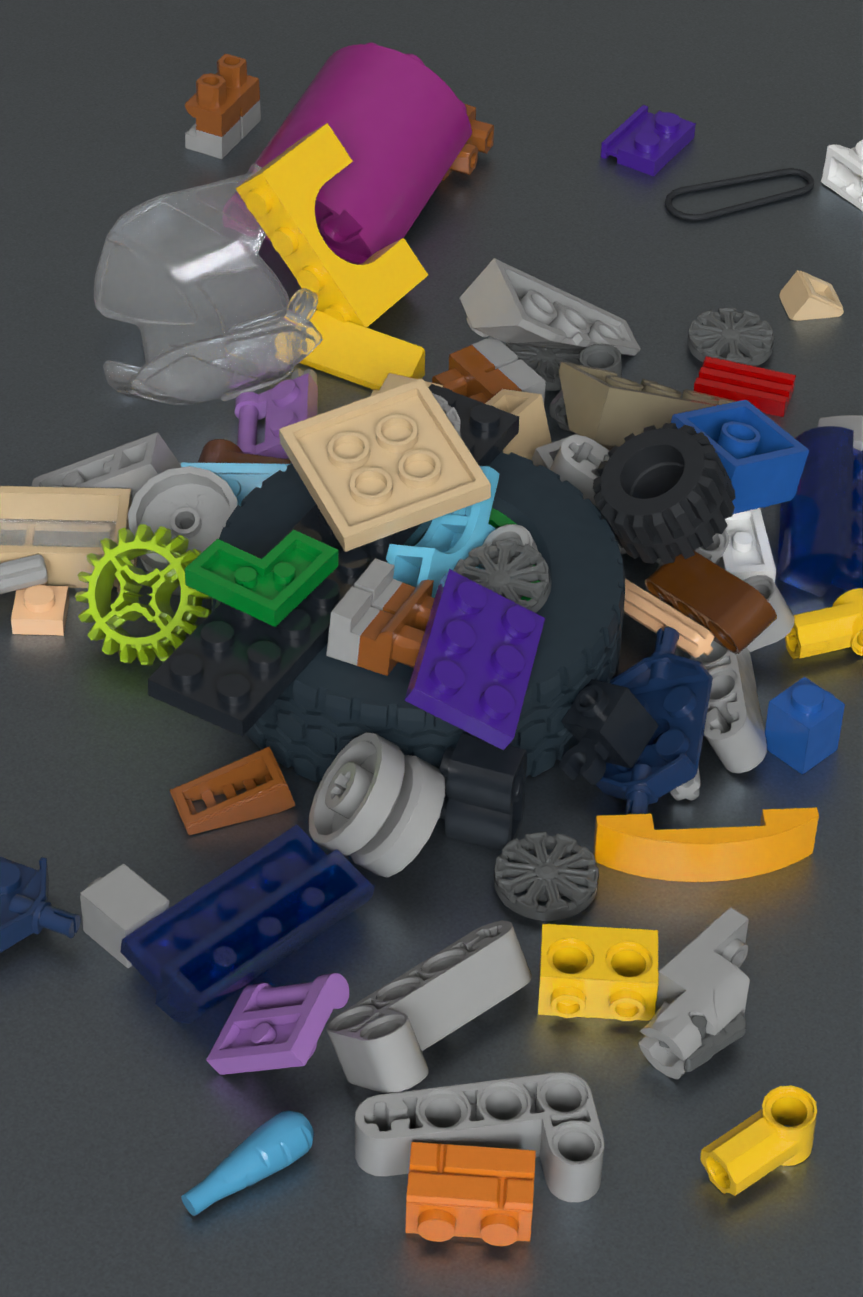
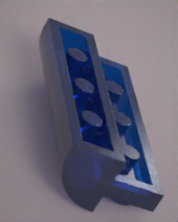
M837 426L813 428L795 438L809 449V454L794 498L791 501L781 503L777 579L819 597H823L831 584L847 591L863 588V451L853 448V430Z
M295 825L123 938L120 952L157 991L155 1004L174 1020L190 1024L365 905L372 898L375 887L337 849L327 855L298 825Z

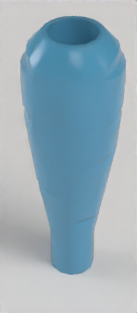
M282 1111L270 1118L237 1146L203 1181L181 1196L184 1206L190 1214L196 1216L213 1203L243 1190L247 1186H251L294 1163L312 1147L314 1139L312 1125L302 1113L295 1111Z

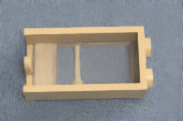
M0 486V563L39 554L42 555L48 572V581L40 585L88 588L89 583L80 581L77 575L80 572L92 573L95 568L88 562L86 555H89V553L102 557L105 555L101 548L100 540L109 538L118 544V530L122 528L129 529L128 512L132 504L131 489ZM136 557V558H134V559L131 560L132 564H133L135 567H137V557ZM116 577L112 589L117 587V592H120V583Z

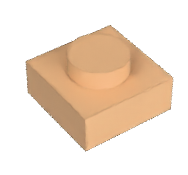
M36 585L16 590L11 616L12 634L64 636L69 607L68 586Z

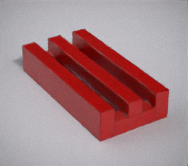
M706 356L703 367L699 371V377L694 382V391L734 401L748 400L763 413L784 417L794 392L796 375Z

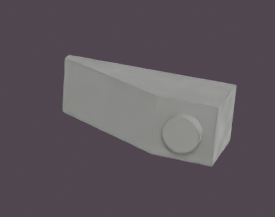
M157 432L33 479L31 487L131 489V499L133 501L135 494L149 479L168 469L180 468L181 464Z

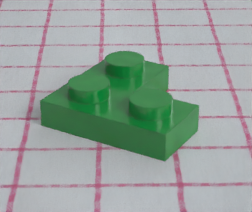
M294 529L262 559L216 539L185 568V585L276 627L338 567V549Z

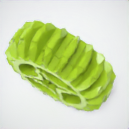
M140 524L135 536L131 530L122 528L118 530V544L109 538L100 540L101 548L105 553L103 557L94 553L86 555L88 562L95 568L92 573L80 572L77 575L80 581L89 583L88 592L80 591L75 595L76 601L89 603V608L83 610L78 618L81 622L85 623L96 622L90 628L87 636L94 641L104 639L102 651L105 654L113 655L119 651L121 662L131 664L138 657L141 665L151 666L156 655L162 662H165L173 653L172 645L177 649L187 639L185 635L187 633L191 635L199 626L196 624L198 617L207 618L212 613L209 608L202 607V600L211 599V597L185 585V568L202 552L197 549L187 551L189 539L182 535L172 539L171 530L162 526L153 534L150 526ZM157 553L170 562V565L165 569L156 568L153 572L146 575L141 568L135 567L131 560L141 555ZM117 577L120 583V594L116 601L111 604L112 586ZM141 585L149 586L153 589V593L147 594L152 596L149 605L139 603L138 597L143 596L139 594L142 588ZM180 586V603L175 614L170 606V598L174 590ZM145 616L149 622L156 623L160 631L147 637L136 638L126 632L121 625L128 620L136 621L138 618Z

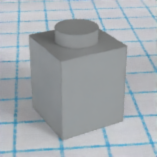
M122 864L106 876L95 879L85 890L80 892L83 931L125 967H131L171 939L169 900L125 864Z

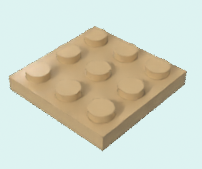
M422 378L279 429L281 446L345 552L491 498V483Z

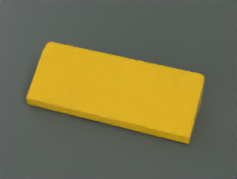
M306 307L302 311L282 349V357L372 390H380L389 373L414 379H420L425 376V350L421 346L350 321L343 323L310 307Z

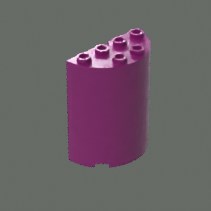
M371 42L343 47L327 59L239 185L298 140L328 123L353 162L327 181L319 190L315 201L316 223L323 240L338 257L349 263L361 265L377 251L404 238L472 135L466 106L458 99L451 88L437 74L426 67L423 61L416 55L404 54ZM235 190L225 206V227L270 240L253 214L246 207L239 193Z

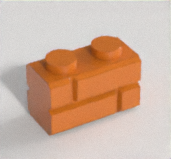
M411 1142L405 1233L419 1234L422 1238L433 1242L447 1241L453 1236L482 1238L483 1241L494 1246H508L516 1241L530 1242L536 1150Z

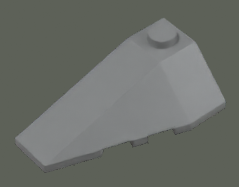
M495 258L459 298L468 316L466 319L468 325L482 337L490 335L508 344L580 351L593 344L603 343L616 347L621 352V355L635 356L641 350L625 319Z

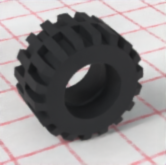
M665 423L659 429H656L655 425L645 427L643 433L636 436L634 433L624 438V444L620 447L615 445L608 452L609 460L601 461L597 469L600 477L595 478L593 481V490L596 493L594 500L603 518L606 519L613 531L621 548L625 549L629 556L634 559L640 556L643 562L654 564L657 559H661L663 564L674 563L675 557L680 554L683 555L684 559L694 556V551L701 546L705 549L714 543L712 537L715 534H722L728 526L725 519L733 516L735 507L732 500L736 499L735 490L708 437L702 432L696 433L694 427L683 425L678 429L675 423Z

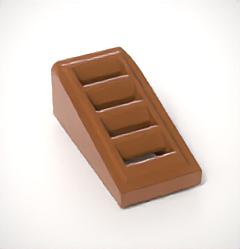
M270 746L170 790L188 835L277 814L296 806ZM245 788L247 790L246 792L241 793L239 795H237L235 792L237 790ZM225 794L227 800L217 804L214 796ZM203 799L207 809L197 813L192 801Z

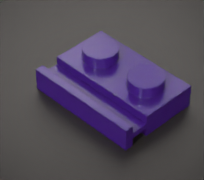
M642 105L601 143L600 157L604 159L610 155L617 157L618 164L654 177L694 139L696 123L682 119L670 112L659 110L656 114L648 112V106Z

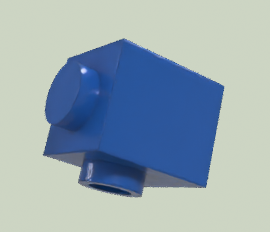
M804 676L769 701L765 726L767 750L800 774H805L838 750L845 704Z

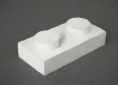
M760 508L736 513L732 517L726 518L725 521L728 526L725 530L729 536V544L719 561V566L741 580L757 575H767L775 582L776 567Z

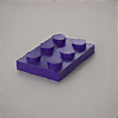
M449 569L439 582L404 701L504 750L514 739L545 618Z

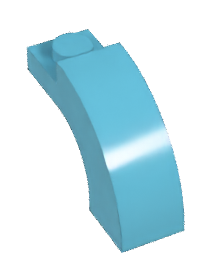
M480 466L491 483V498L433 519L425 535L415 546L389 544L386 560L388 561L387 563L395 565L393 579L417 587L423 580H434L432 597L435 598L439 582L449 569L454 570L460 559H466L472 549L482 546L487 536L496 529L488 524L500 473L491 467ZM480 564L476 566V568L483 569Z

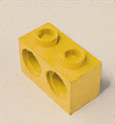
M542 924L538 1015L560 1016L563 1018L618 1019L621 1021H650L653 1018L658 991V930Z

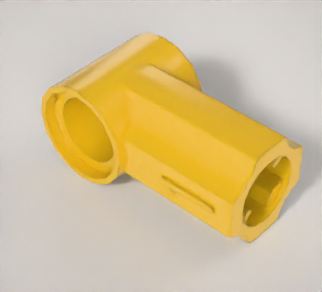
M863 588L845 592L837 598L832 607L794 615V626L791 632L785 636L786 649L793 660L850 647L857 655L863 656Z
M792 1085L779 1086L772 1089L764 1097L761 1110L701 1149L700 1160L709 1175L710 1181L723 1194L730 1193L736 1196L780 1165L794 1166L804 1162L810 1156L813 1148L817 1118L816 1101L810 1093Z

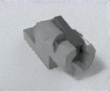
M732 907L725 911L658 973L655 1009L657 1012L640 1031L646 1036L639 1042V1046L646 1059L654 1068L667 1077L679 1079L686 1072H691L704 1064L714 1054L745 1034L746 1022L743 1016L746 1010L750 979L739 968L748 953V945L745 942L749 918Z

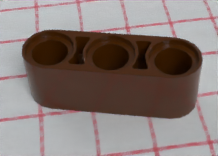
M695 551V555L684 559L682 554L676 556L674 563L662 564L645 579V585L653 596L710 630L714 635L713 641L734 654H739L777 619L775 610L758 590Z

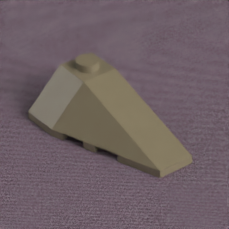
M561 362L559 367L569 430L596 441L609 451L615 445L620 447L624 444V438L634 433L636 436L643 433L645 427L655 425L656 429H659L665 423H671L673 414L737 402L684 389L682 394L676 389L646 379H642L641 384L617 377L616 372L567 362Z

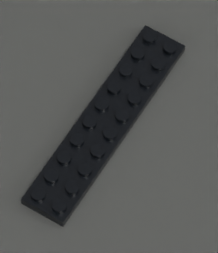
M434 384L428 387L433 394L443 397L448 401L449 406L455 408L460 417L461 439L479 466H489L519 433V416L455 393L447 388ZM316 504L293 529L338 549V567L276 627L221 602L148 678V695L243 737L326 646L332 610L350 588L354 587L355 582L374 559L388 562L386 556L389 544L415 546L425 535L432 520L345 552Z

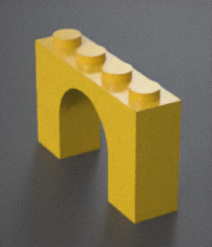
M326 123L298 140L235 189L316 309L343 323L350 321L368 327L424 280L428 273L404 238L377 251L361 265L352 264L341 259L327 246L316 223V197L321 187L353 161L329 124Z

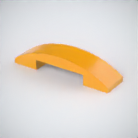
M817 807L762 809L760 826L654 830L652 814L596 816L593 855L596 863L651 879L677 882H717L749 878L785 868L813 854L819 813Z

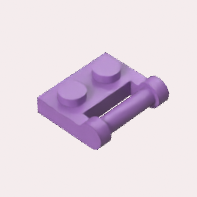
M307 373L293 380H284L274 388L261 394L243 392L237 396L235 400V415L239 419L237 446H239L243 453L283 459L289 458L280 444L279 429L317 415L318 385L311 375ZM266 417L265 442L256 445L257 422Z
M339 973L320 975L314 982L279 987H272L268 983L246 986L206 1061L220 1075L305 1066L316 1050L317 1041L332 1011L344 1007L348 1002L349 986L346 979Z

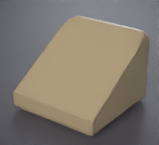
M797 270L779 294L789 319L794 321L840 317L844 313L843 306L832 284L803 271Z

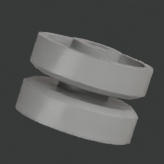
M192 466L168 469L149 479L135 494L128 512L129 530L135 536L138 526L145 524L151 527L154 534L162 526L171 530L172 539L178 535L187 537L189 539L187 551L197 549L203 552L216 539H219L223 527L226 526V521L235 508L239 506V503L229 484L210 470ZM157 553L139 556L147 574L153 572L156 568L163 570L170 565L167 559ZM178 586L172 594L181 596V587Z
M364 733L351 740L338 753L325 772L314 795L309 813V833L313 841L336 854L351 855L355 864L378 876L388 878L401 872L412 862L430 838L440 817L445 797V778L437 767L419 757L404 756L399 746L377 734Z

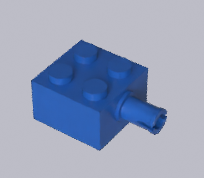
M748 400L673 414L671 423H675L678 429L683 425L694 427L696 433L702 432L708 437L711 445H713L735 490L736 499L732 500L735 507L733 514L794 500L809 449Z

